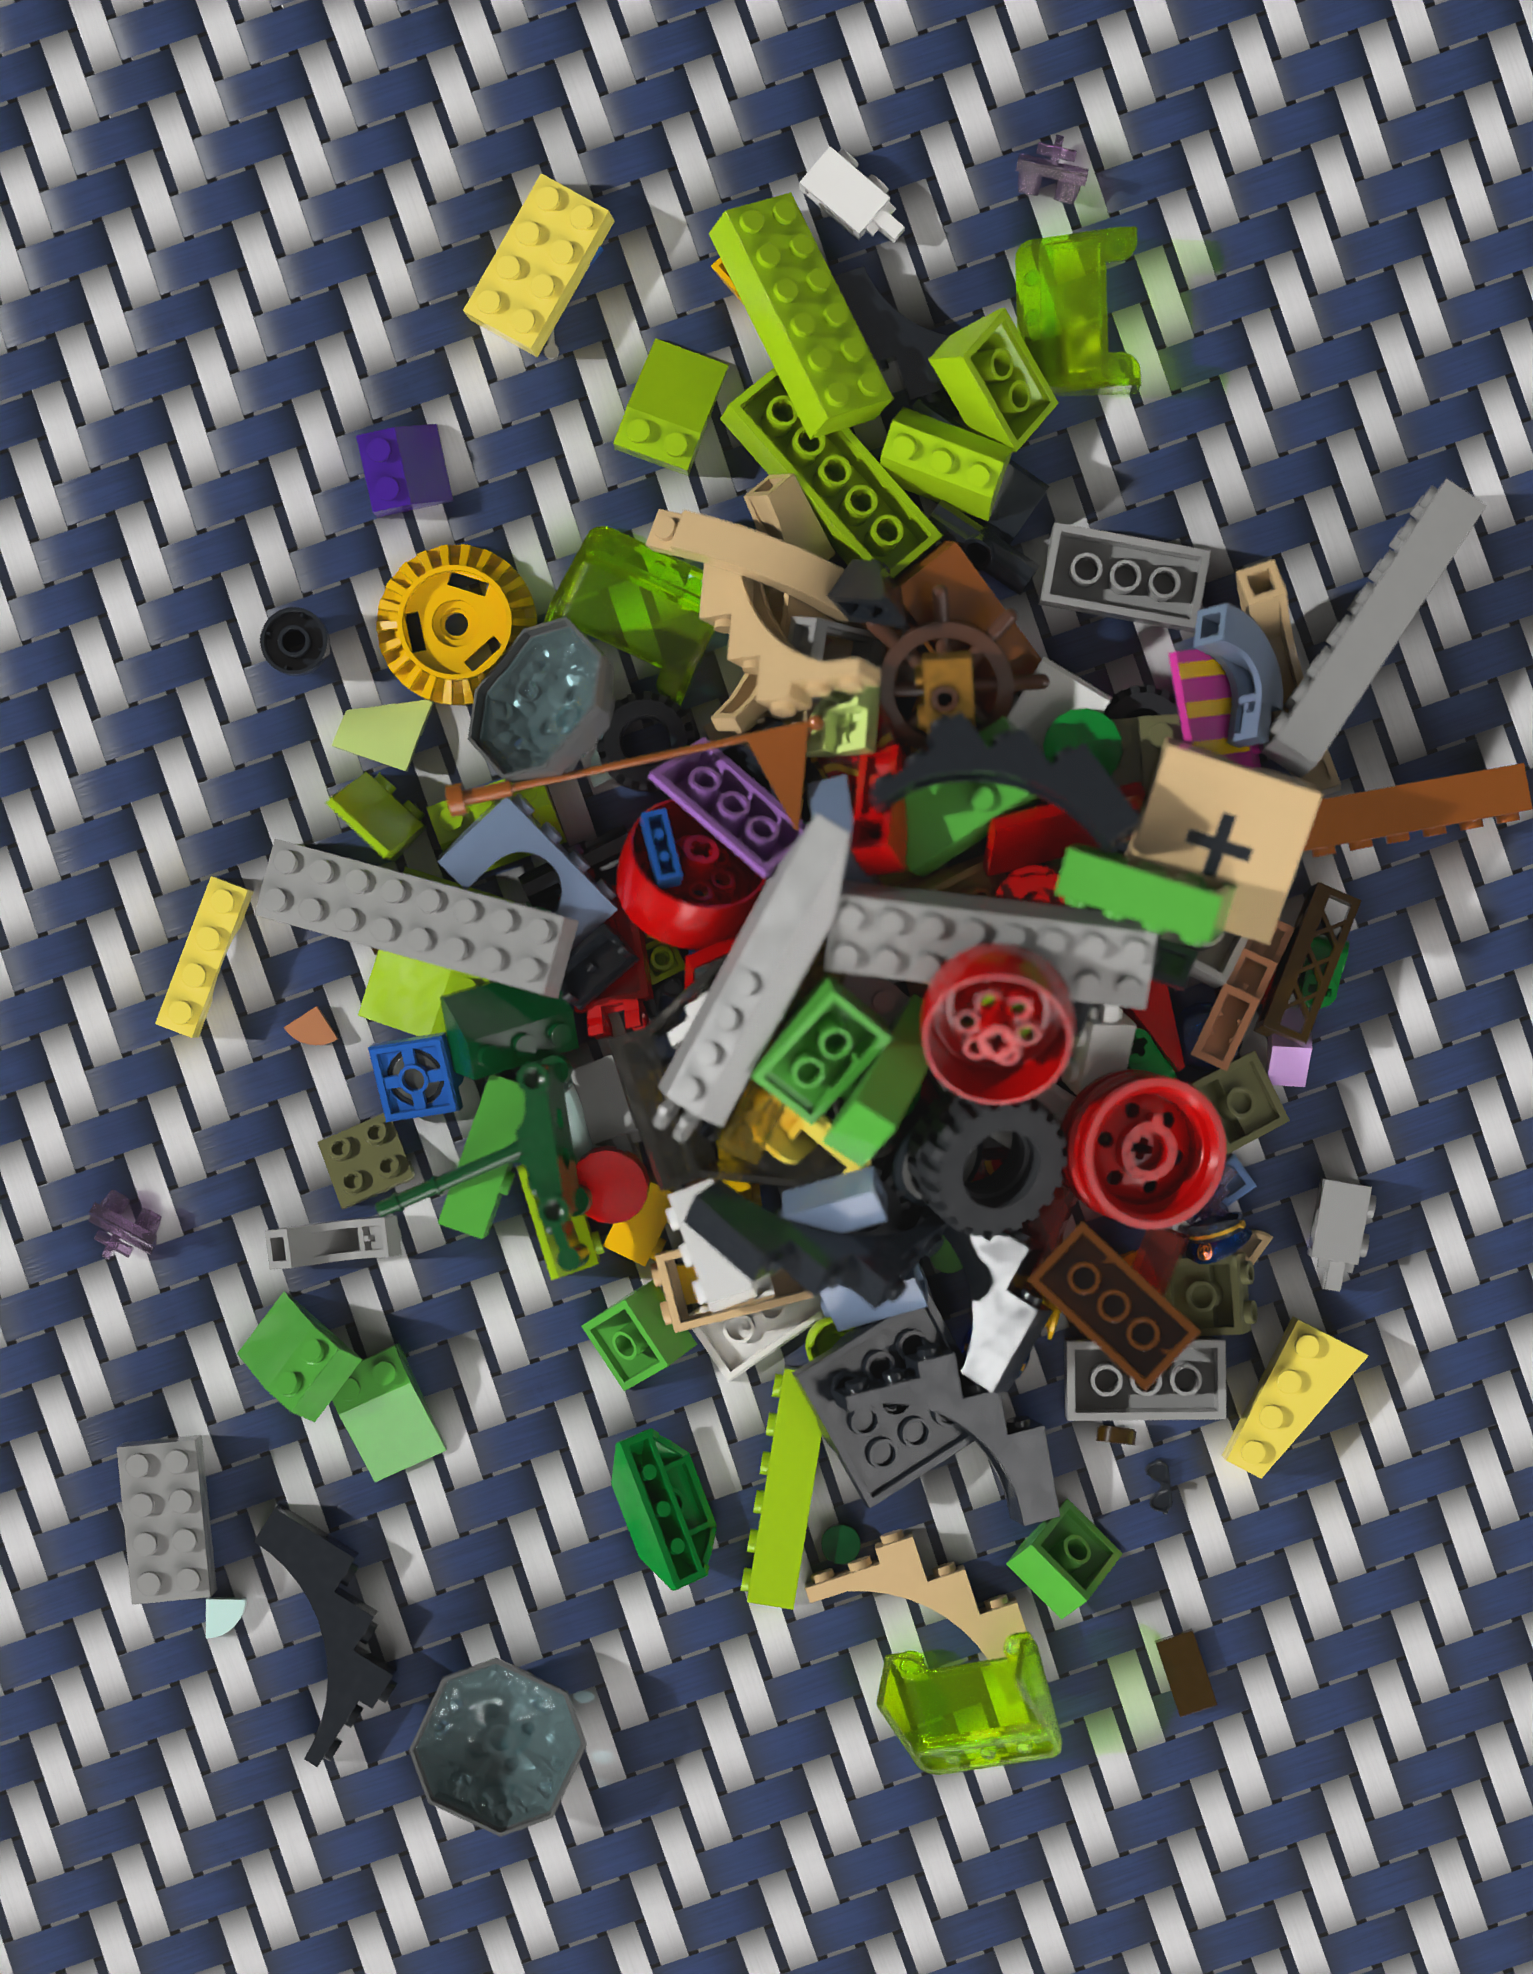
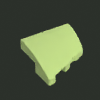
M880 685L864 687V690L860 693H849L841 690L830 691L829 696L822 697L815 706L811 717L813 715H820L823 717L825 724L819 731L812 730L807 742L806 757H838L875 752Z
M420 700L347 710L339 725L332 746L408 772L433 702Z

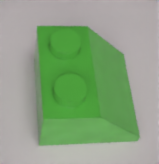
M654 1280L631 1292L581 1326L624 1391L666 1368L698 1345L689 1330L675 1333L673 1324L665 1325L660 1302L666 1301V1297L661 1288L655 1286Z
M1068 1498L1059 1505L1060 1517L1043 1521L1023 1541L1006 1563L1061 1620L1089 1600L1123 1554Z

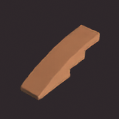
M1278 920L1270 945L1248 939L1227 983L1223 985L1191 1055L1225 1071L1228 1070L1295 931V927Z

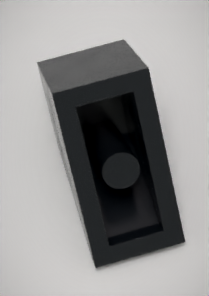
M852 559L828 594V597L850 622H870L872 624L903 627L907 621L901 587L890 575V569L879 560Z

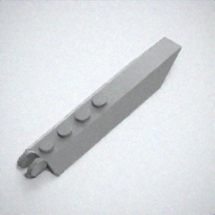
M818 813L768 879L658 1086L668 1099L661 1104L657 1115H655L653 1122L655 1127L660 1130L667 1128L680 1106L688 1110L680 1118L673 1138L680 1143L685 1142L690 1137L700 1118L724 1127L837 916L851 833Z

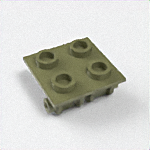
M384 1113L317 1142L342 1210L415 1179V1170L410 1160L408 1161L394 1122H386Z

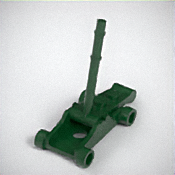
M554 1054L544 1058L541 1062L526 1064L520 1069L517 1082L522 1091L525 1092V1114L522 1123L516 1130V1138L518 1140L442 1175H434L430 1180L405 1191L393 1193L391 1197L375 1204L379 1216L385 1217L396 1211H404L405 1207L433 1195H441L443 1191L507 1163L520 1162L526 1167L528 1172L527 1182L532 1195L539 1199V1218L543 1222L546 1232L549 1235H553L559 1249L558 1265L565 1271H574L587 1263L590 1257L589 1249L586 1245L580 1243L571 1216L576 1217L586 1213L592 1205L590 1190L578 1183L563 1084L568 1082L572 1076L571 1062L563 1055Z

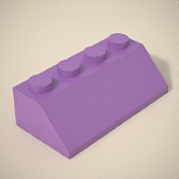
M702 737L692 745L710 741L707 740L705 737ZM718 748L671 758L651 771L648 777L766 879L770 878L771 874L807 827L800 819V830L797 832L781 802Z

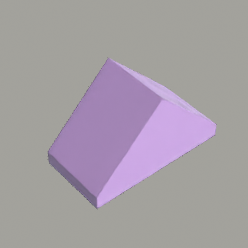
M1300 1008L1286 1009L1280 1025L1300 1033L1305 1021ZM1275 1033L1268 1037L1266 1073L1272 1085L1306 1086L1312 1053L1311 1033L1304 1046Z

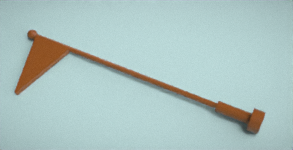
M813 715L808 721L574 770L565 772L560 776L532 779L511 784L509 780L465 790L462 782L445 786L447 804L452 817L469 813L468 805L513 796L515 791L748 742L792 825L798 832L800 830L809 728L814 731L821 730L825 722L820 715Z

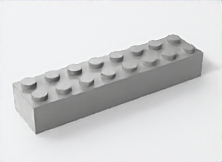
M1448 479L1438 488L1431 485L1425 495L1420 497L1410 512V515L1415 519L1410 517L1404 527L1398 530L1389 544V547L1394 549V551L1389 549L1368 576L1373 583L1368 581L1362 591L1359 590L1351 601L1347 610L1352 615L1346 614L1328 636L1326 642L1331 647L1325 646L1307 668L1305 674L1310 679L1304 678L1283 706L1289 709L1287 713L1283 711L1271 723L1268 743L1261 753L1300 779L1317 765L1487 506L1486 504Z
M275 839L254 915L555 998L559 996L579 921L278 839Z
M843 880L837 916L828 931L824 970L930 983L940 967L961 951L977 945L991 943L1014 944L1033 950L1049 960L1062 974L1070 990L1072 1001L1146 1009L1157 933L1143 929L1141 921L1128 917L1126 921L1110 919L1102 914L1103 911Z

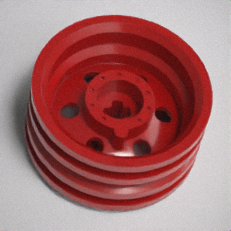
M1138 1069L1119 1070L1092 1081L1072 1101L1060 1127L1065 1132L1067 1145L1063 1149L1068 1152L1067 1166L1062 1167L1061 1171L1065 1174L1064 1179L1072 1193L1091 1210L1136 1228L1162 1229L1189 1219L1212 1197L1224 1171L1226 1138L1222 1122L1213 1105L1194 1087L1149 1071ZM1128 1103H1131L1128 1115H1126L1125 1107ZM1170 1112L1172 1123L1163 1125V1114ZM1105 1132L1109 1137H1112L1111 1143L1104 1142L1098 1144L1099 1134ZM1133 1143H1138L1136 1150L1131 1149ZM1177 1150H1179L1181 1153L1180 1161L1177 1164H1174L1177 1157ZM1111 1171H1113L1111 1182L1109 1184L1107 1182V1176ZM1154 1181L1156 1183L1155 1188L1151 1192L1145 1193L1143 1189L1145 1182Z

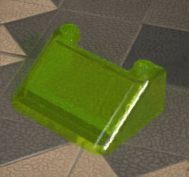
M1137 226L1112 227L1031 239L1022 243L1016 252L1017 329L1055 396L1136 394L1141 386V369L1135 357L1125 352H1108L1106 262H1121L1131 257L1137 246Z
M598 526L588 532L554 594L544 620L545 623L567 617L583 633L661 668L656 682L657 689L660 694L669 697V699L677 702L679 705L682 704L716 632L714 626L699 619L703 570L671 555L652 551L645 543L607 526Z
M1029 1631L1009 1635L1005 1639L1003 1648L1006 1657L928 1669L924 1663L923 1655L916 1651L885 1655L876 1705L918 1768L929 1774L943 1775L1048 1759L1060 1754L1063 1744L1039 1648Z

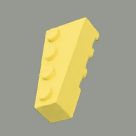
M1292 1316L1221 1456L1226 1461L1262 1479L1369 1355Z

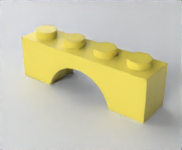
M210 877L155 1024L191 1038L199 1037L212 1003L214 987L223 960L234 936L241 927L254 891L218 877Z

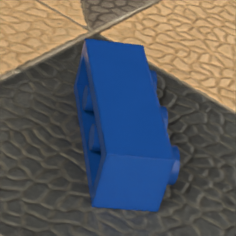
M666 808L642 812L640 826L654 884L660 890L678 887L681 885L682 873Z

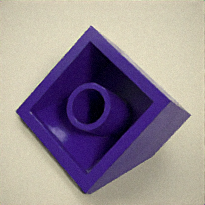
M437 424L392 427L356 435L372 512L377 518L454 501Z

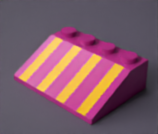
M1198 649L1168 653L1184 742L1219 753L1238 764L1261 768L1259 754L1264 749L1263 743L1241 748L1227 743L1232 694L1229 680L1222 666L1213 657Z

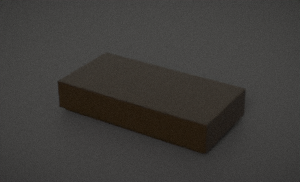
M1192 1628L1155 1640L1179 1716L1183 1717L1218 1705Z

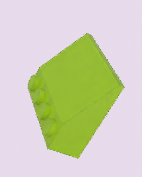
M405 866L404 874L465 890L459 883ZM471 887L466 889L467 891L515 904L518 903ZM379 949L358 1016L416 1036L446 1032L440 996L492 980Z

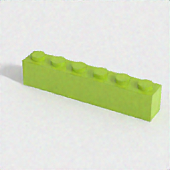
M785 1365L783 1374L775 1373L772 1397H778L779 1403L777 1413L769 1412L766 1436H773L771 1452L763 1451L759 1474L767 1475L765 1490L756 1491L753 1513L760 1514L758 1529L750 1528L747 1552L754 1553L752 1568L744 1567L740 1591L748 1592V1603L794 1610L822 1433L816 1416L792 1375L800 1367Z

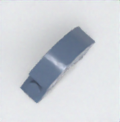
M1229 603L1198 610L1193 647L1213 657L1222 666L1231 688L1232 705L1227 743L1241 748L1268 742L1271 712L1283 709L1281 673L1269 640L1259 625L1249 615Z
M847 775L809 783L808 791L812 817L814 818L818 813L850 832L852 836L856 793ZM850 837L843 880L883 885L878 875L867 876L850 850Z

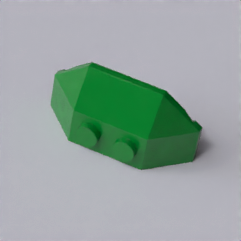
M652 1428L617 1442L611 1485L639 1558L672 1591H676L708 1576V1562L713 1550L717 1525L689 1452L671 1440L659 1435Z

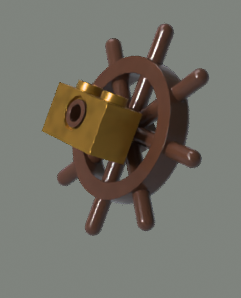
M942 584L936 585L932 590L934 620L916 625L901 636L888 625L866 623L867 629L890 648L881 666L879 704L886 722L894 732L891 737L895 745L899 744L900 748L908 744L917 750L925 749L929 752L930 749L926 745L927 733L931 731L929 726L946 713L952 717L959 711H962L979 734L1001 718L1008 717L1013 703L1014 691L1046 689L1050 684L1049 677L1043 673L1013 675L1008 657L998 643L1001 637L1017 621L1018 614L1016 610L1012 608L1005 609L986 631L969 622L950 619L948 589ZM951 638L962 640L973 646L968 651L952 652ZM935 639L936 653H923L922 656L914 649L922 643ZM986 656L996 676L973 677L972 670ZM902 661L915 670L916 681L895 682V676ZM997 692L995 704L989 714L974 701V693ZM924 696V700L920 705H917V708L906 718L899 708L896 698Z

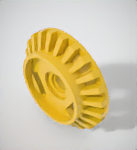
M447 544L418 553L416 557L405 562L393 578H390L378 605L376 631L379 647L387 666L409 690L420 697L440 704L453 706L473 704L475 689L522 630L537 625V613L528 586L508 562L486 549L465 544ZM458 573L488 583L486 595L481 596L448 585L451 574ZM418 612L426 650L413 653L406 624V615ZM456 613L464 615L468 621L467 630L459 636H453L446 630L448 617ZM495 637L502 644L500 648L476 670L472 671L465 662L491 638Z

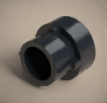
M289 607L277 611L265 622L260 635V646L264 658L273 668L288 676H304L317 670L329 656L330 637L325 624L315 614L303 608ZM294 631H300L305 636V646L299 652H289L285 647L287 635Z

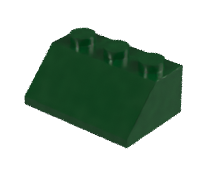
M489 981L440 996L453 1071L472 1080H477L544 1059L554 1054L579 1048L573 1010L569 1003L563 999V992L560 990L558 998L496 981Z

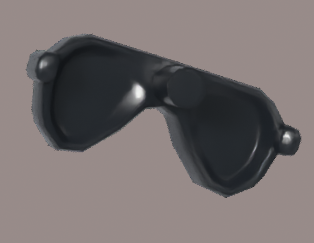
M669 977L653 990L654 999L643 1001L650 1020L657 1019L660 1016V999L662 996L681 998L684 996L685 986L682 983L683 979L681 977Z
M1156 1458L1155 1461L1148 1463L1145 1467L1146 1475L1160 1483V1489L1150 1498L1149 1506L1155 1511L1168 1514V1510L1173 1504L1169 1468L1161 1458Z

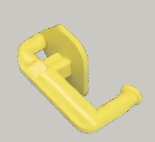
M762 1086L757 1088L748 1100L755 1102L750 1121L755 1139L778 1160L786 1164L796 1165L820 1144L847 1166L843 1174L862 1169V1167L822 1142L833 1122L824 1113L813 1125H810ZM870 1158L869 1161L863 1166V1168H866V1167H869V1166H870V1164H871V1158Z

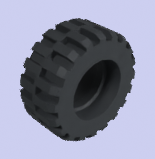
M951 1089L945 1090V1096L939 1101L934 1099L927 1106L930 1111L925 1118L920 1116L914 1127L918 1131L917 1135L910 1138L908 1150L913 1156L908 1157L907 1163L908 1171L913 1175L911 1182L915 1190L949 1226L957 1231L963 1230L967 1235L978 1237L982 1236L984 1232L988 1237L1002 1235L1003 1229L1013 1232L1022 1228V1222L1027 1219L1033 1221L1040 1215L1038 1210L1044 1204L1049 1206L1055 1198L1053 1194L1055 1187L1061 1186L1065 1176L1061 1172V1168L1066 1167L1068 1162V1152L1063 1149L1067 1145L1065 1132L1060 1128L1059 1120L1035 1096L1020 1102L989 1104L962 1097ZM1000 1131H1012L1011 1148L1002 1165L991 1175L981 1180L963 1182L964 1165L973 1148L991 1134Z

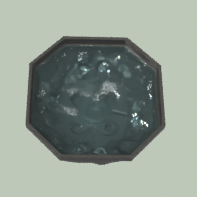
M567 617L523 629L475 689L468 733L469 742L503 780H510L511 783L560 776L565 771H572L577 766L578 761L597 746V740L602 739L603 734L610 727L615 707L613 695L614 669L605 654Z
M493 1658L442 1678L409 1752L429 1804L501 1837L554 1817L587 1746V1742L567 1690L501 1659Z

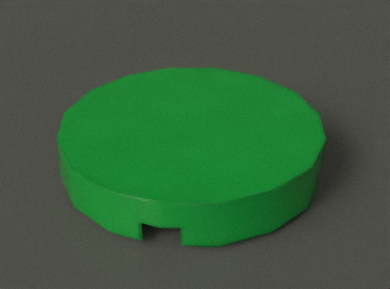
M1088 708L1072 709L1058 716L1047 729L1043 742V752L1051 765L1054 764L1052 758L1064 748L1071 745L1076 749L1085 743L1109 777L1113 775L1119 768L1123 755L1122 736L1115 723L1104 713Z

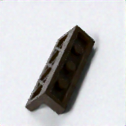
M1317 882L1308 889L1294 925L1295 931L1281 958L1253 1030L1254 1032L1266 1037L1275 1033L1303 1046L1307 1043L1362 900L1320 882ZM1329 898L1349 906L1344 920L1334 925H1330L1324 911ZM1321 921L1324 929L1316 931ZM1340 927L1339 933L1336 938L1333 930ZM1326 933L1332 946V951L1329 957L1317 961L1311 949V943L1313 938ZM1307 956L1310 965L1302 967ZM1327 963L1322 974L1319 966ZM1312 969L1317 979L1318 987L1315 993L1303 997L1298 987L1297 979L1300 973ZM1293 992L1296 1001L1289 1003L1290 997ZM1313 999L1308 1010L1305 1002ZM1296 1005L1299 1006L1305 1020L1300 1033L1280 1025L1285 1010Z

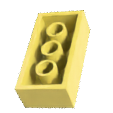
M541 173L463 312L474 323L538 357L589 268L599 246L602 245L615 222L609 210Z

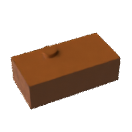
M944 540L895 579L901 587L906 620L911 628L934 620L932 590L939 584L946 586L948 589L950 619L969 622L986 631L1005 610L956 542ZM1016 623L998 641L1008 657L1013 675L1034 674L1042 659ZM951 638L952 652L968 651L973 646L962 640ZM935 639L923 643L930 653H936ZM986 656L972 670L973 677L996 676ZM997 692L974 693V701L989 714L995 704Z

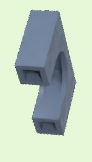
M520 793L515 797L510 796L497 799L439 855L438 863L466 890L490 866L505 855L515 852H529L541 856L555 868L562 885L560 899L550 913L579 921L571 949L573 950L618 910V902L614 899L617 896L616 891L603 878L597 882L587 872L590 868L588 862L576 850L569 853L559 843L563 838L551 824L546 821L541 825L531 815L535 809Z
M869 1166L783 1191L782 1209L778 1210V1216L813 1229L843 1234L887 1221V1194L874 1166ZM918 1262L906 1277L905 1282L908 1285L904 1293L896 1301L891 1302L888 1300L876 1309H873L842 1281L834 1289L827 1287L820 1292L821 1308L826 1318H832L839 1332L928 1307L927 1279Z

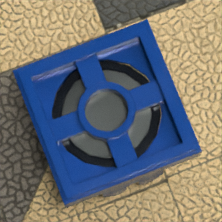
M446 1032L373 1043L368 1047L386 1122L457 1112L463 1108L459 1086L463 1083L464 1076L453 1071Z

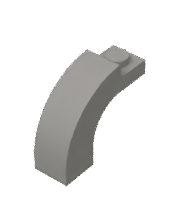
M397 1215L352 1218L265 1230L270 1270L297 1268L344 1260L402 1255L400 1244L401 1231L398 1227Z

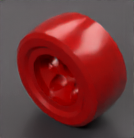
M674 799L655 804L645 812L666 808L682 873L681 885L660 890L654 884L640 826V816L628 833L619 858L616 877L617 895L628 917L646 934L675 947L702 950L741 932L768 879L762 877ZM718 879L719 882L721 883V885H719L718 883H716L715 880ZM693 891H701L705 894V897H697L693 894Z
M1003 943L977 945L957 953L946 961L932 977L922 1005L921 1038L926 1058L934 1074L949 1089L962 1097L980 1103L1007 1104L1020 1102L1039 1094L1049 1087L1065 1067L1073 1047L1075 1014L1070 990L1062 974L1052 963L1033 950L1014 944ZM991 995L997 1001L992 1005H985L981 1002V998ZM1021 1001L1027 1007L1023 1011H1015L1011 1008V1005L1014 1002ZM971 1015L975 1018V1022L967 1025L961 1017ZM1025 1027L1032 1028L1026 1035L1022 1036L1020 1034L1021 1029Z

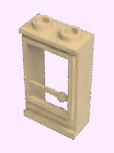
M679 1248L656 1253V1263L650 1264L654 1284L656 1287L663 1285L666 1301L660 1302L665 1325L673 1324L675 1333L814 1297L781 1268L776 1274L770 1276L774 1295L758 1299L751 1298L747 1302L735 1304L714 1313L707 1311L689 1316L675 1259L682 1257Z

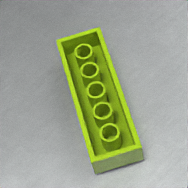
M792 193L725 210L709 232V235L809 438H817L875 420L891 402L893 396Z
M775 367L733 400L721 416L720 420L768 475L794 473L832 548L847 565H849L852 559L870 561L876 559L890 569V575L895 580L928 553L943 536L849 428L817 438H809Z

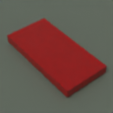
M1141 782L1119 786L1118 789L1140 817L1145 796ZM1048 804L992 818L982 866L987 877L1029 865L1063 858L1066 856L1068 847L1075 843L1094 848H1101V846L1073 817L1054 804ZM1130 836L1129 838H1127L1126 840H1124L1123 842L1129 841V840L1131 839V836Z

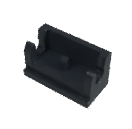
M603 923L570 952L560 990L564 993L562 995L563 999L576 1006L580 1011L640 961L618 930Z

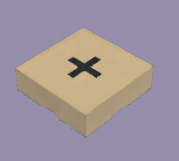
M1165 737L1147 790V802L1141 818L1142 822L1139 831L1131 836L1125 856L1130 858L1129 865L1135 867L1139 861L1162 865L1168 870V875L1175 877L1176 874L1187 875V873L1203 876L1207 886L1221 889L1223 882L1237 885L1224 931L1270 945L1323 794L1319 785L1266 768L1241 765L1219 753Z

